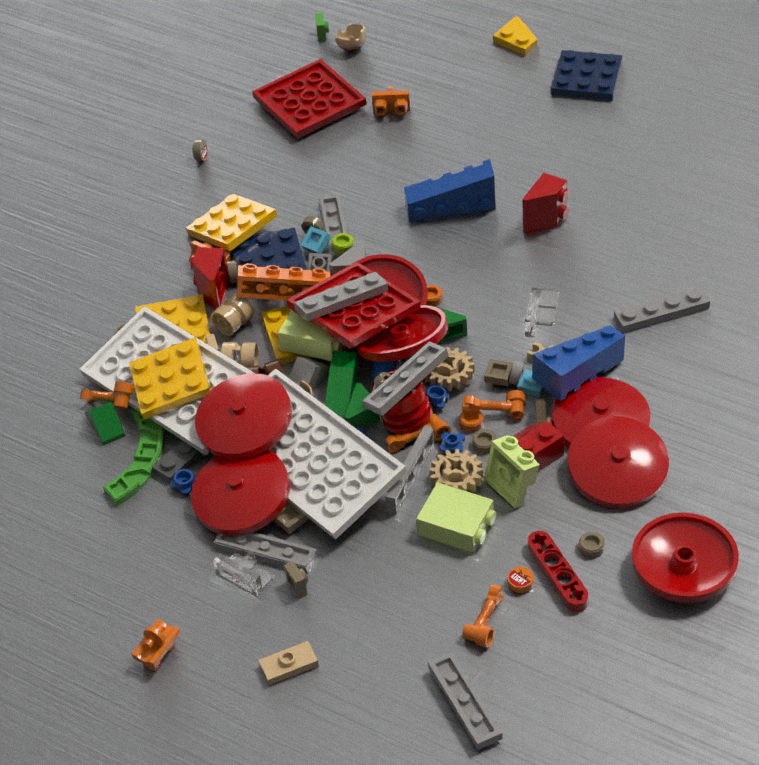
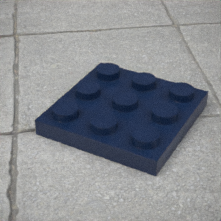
M562 50L551 86V95L613 101L623 55Z
M295 227L250 236L232 250L237 269L238 265L254 264L257 267L275 265L284 269L300 267L303 270H307Z

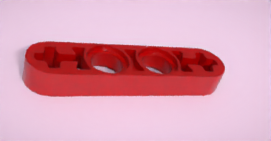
M544 531L532 532L528 537V550L566 608L572 612L584 611L589 603L587 589L551 536ZM540 544H544V551H543V552H542V547L540 546ZM555 558L559 562L556 565H548L545 563V560ZM566 576L571 581L567 584H561L557 579ZM573 590H574V595H575V597H576L575 599H572V592H571V591H573Z

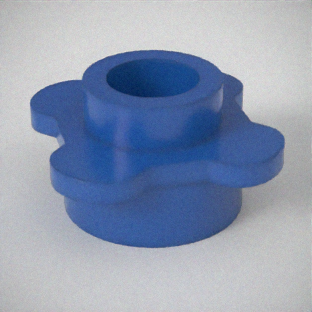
M433 385L426 391L432 407L440 409L445 407V401L449 399V393L443 387Z
M446 432L441 435L442 444L440 445V450L446 453L449 450L453 454L456 449H459L460 453L464 450L462 445L465 440L464 434Z
M188 469L179 470L175 473L174 480L170 482V487L180 490L182 494H189L196 476Z

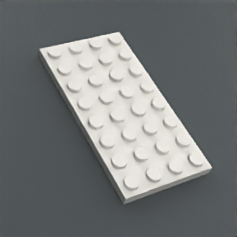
M144 306L79 370L82 375L106 391L114 392L116 381L134 385L129 362L194 338V336ZM196 338L211 390L219 383L231 377L254 373ZM134 386L133 395H130L128 405L140 412ZM204 397L149 418L204 455L209 453L201 443L195 429L196 412Z
M275 369L268 376L279 381L286 389L292 403V418L285 434L268 450L281 459L289 474L290 493L287 501L336 540L408 472L407 468Z

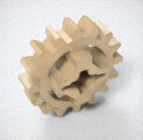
M446 347L449 356L425 377V381H430V386L447 387L448 391H451L452 387H456L459 390L461 389L460 384L468 385V379H473V373L475 372L472 356H467V351L459 353V348L457 347L454 351H450V348Z
M456 449L453 454L447 450L446 456L438 454L437 461L432 460L431 462L432 468H429V475L432 486H435L438 482L463 491L470 490L476 492V486L482 485V478H484L482 461H477L476 454L469 456L468 450L463 454L460 453L459 449Z

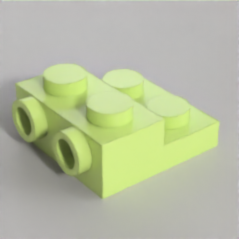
M506 435L492 441L484 480L516 509L523 506L527 487L535 484L540 464L534 459L532 452L523 450L518 445V440L515 437Z

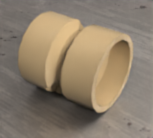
M234 293L211 314V321L219 332L226 336H232L239 330L241 325L253 317L254 308L247 298H239L237 293Z
M223 342L222 354L246 368L259 365L257 342H243L241 346L237 342Z

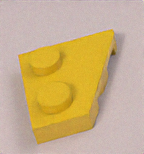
M515 16L493 35V42L525 56L537 46V38L518 16Z

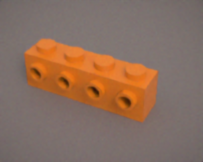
M254 264L238 265L237 297L287 301L289 298L330 277V272L320 268L303 270L300 267L284 269L275 265L267 267H257Z

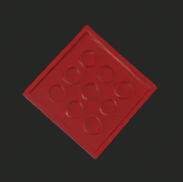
M322 59L316 60L252 91L253 98L297 139L367 105L366 98Z
M356 262L287 300V307L300 315L295 310L296 301L374 272ZM384 279L388 283L387 292L315 318L309 322L351 349L420 309V301Z

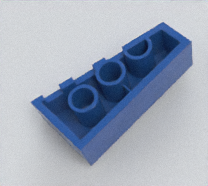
M485 160L482 165L476 167L472 165L464 167V171L451 174V172L443 174L440 179L434 181L428 179L404 187L408 220L413 221L496 209L495 178L491 160Z
M610 325L534 353L532 379L561 401L567 397L569 391H577L586 380H594L597 373H605L624 360L625 335Z

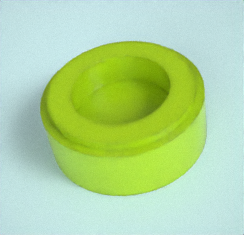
M340 233L332 238V249L338 254H344L355 246L354 238L350 234Z

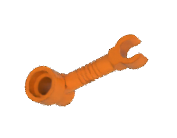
M116 381L114 392H97L81 389L80 399H86L88 402L112 401L114 402V407L127 409L129 397L133 395L134 385Z
M520 390L509 391L506 394V402L480 400L479 398L467 395L464 396L462 411L466 413L479 410L509 412L511 419L518 420L524 417L525 393Z
M432 414L426 426L433 427L434 440L441 442V435L446 432L451 433V428L445 421L440 420L436 414ZM423 427L411 433L388 436L385 439L389 445L386 449L390 454L397 453L405 444L417 439Z
M491 585L486 603L474 625L465 624L462 632L463 639L476 642V645L489 648L494 638V628L486 626L494 608L501 603L504 594L500 593L502 586Z

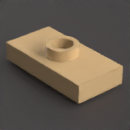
M308 641L258 660L268 685L319 666L318 660Z

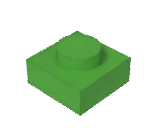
M317 13L315 18L318 42L326 41L325 33H329L328 20L324 21L323 13Z

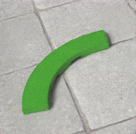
M134 408L130 409V414L135 420L140 434V442L138 443L134 460L129 468H126L113 481L103 486L105 494L116 507L129 500L148 482L154 474L152 466L161 459L164 449V428L149 418L144 420L141 413Z

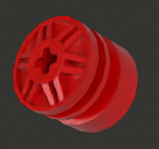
M397 370L388 372V374L392 375ZM419 382L383 416L380 415L388 431L396 434L411 433L422 428L431 419L433 412L423 382Z

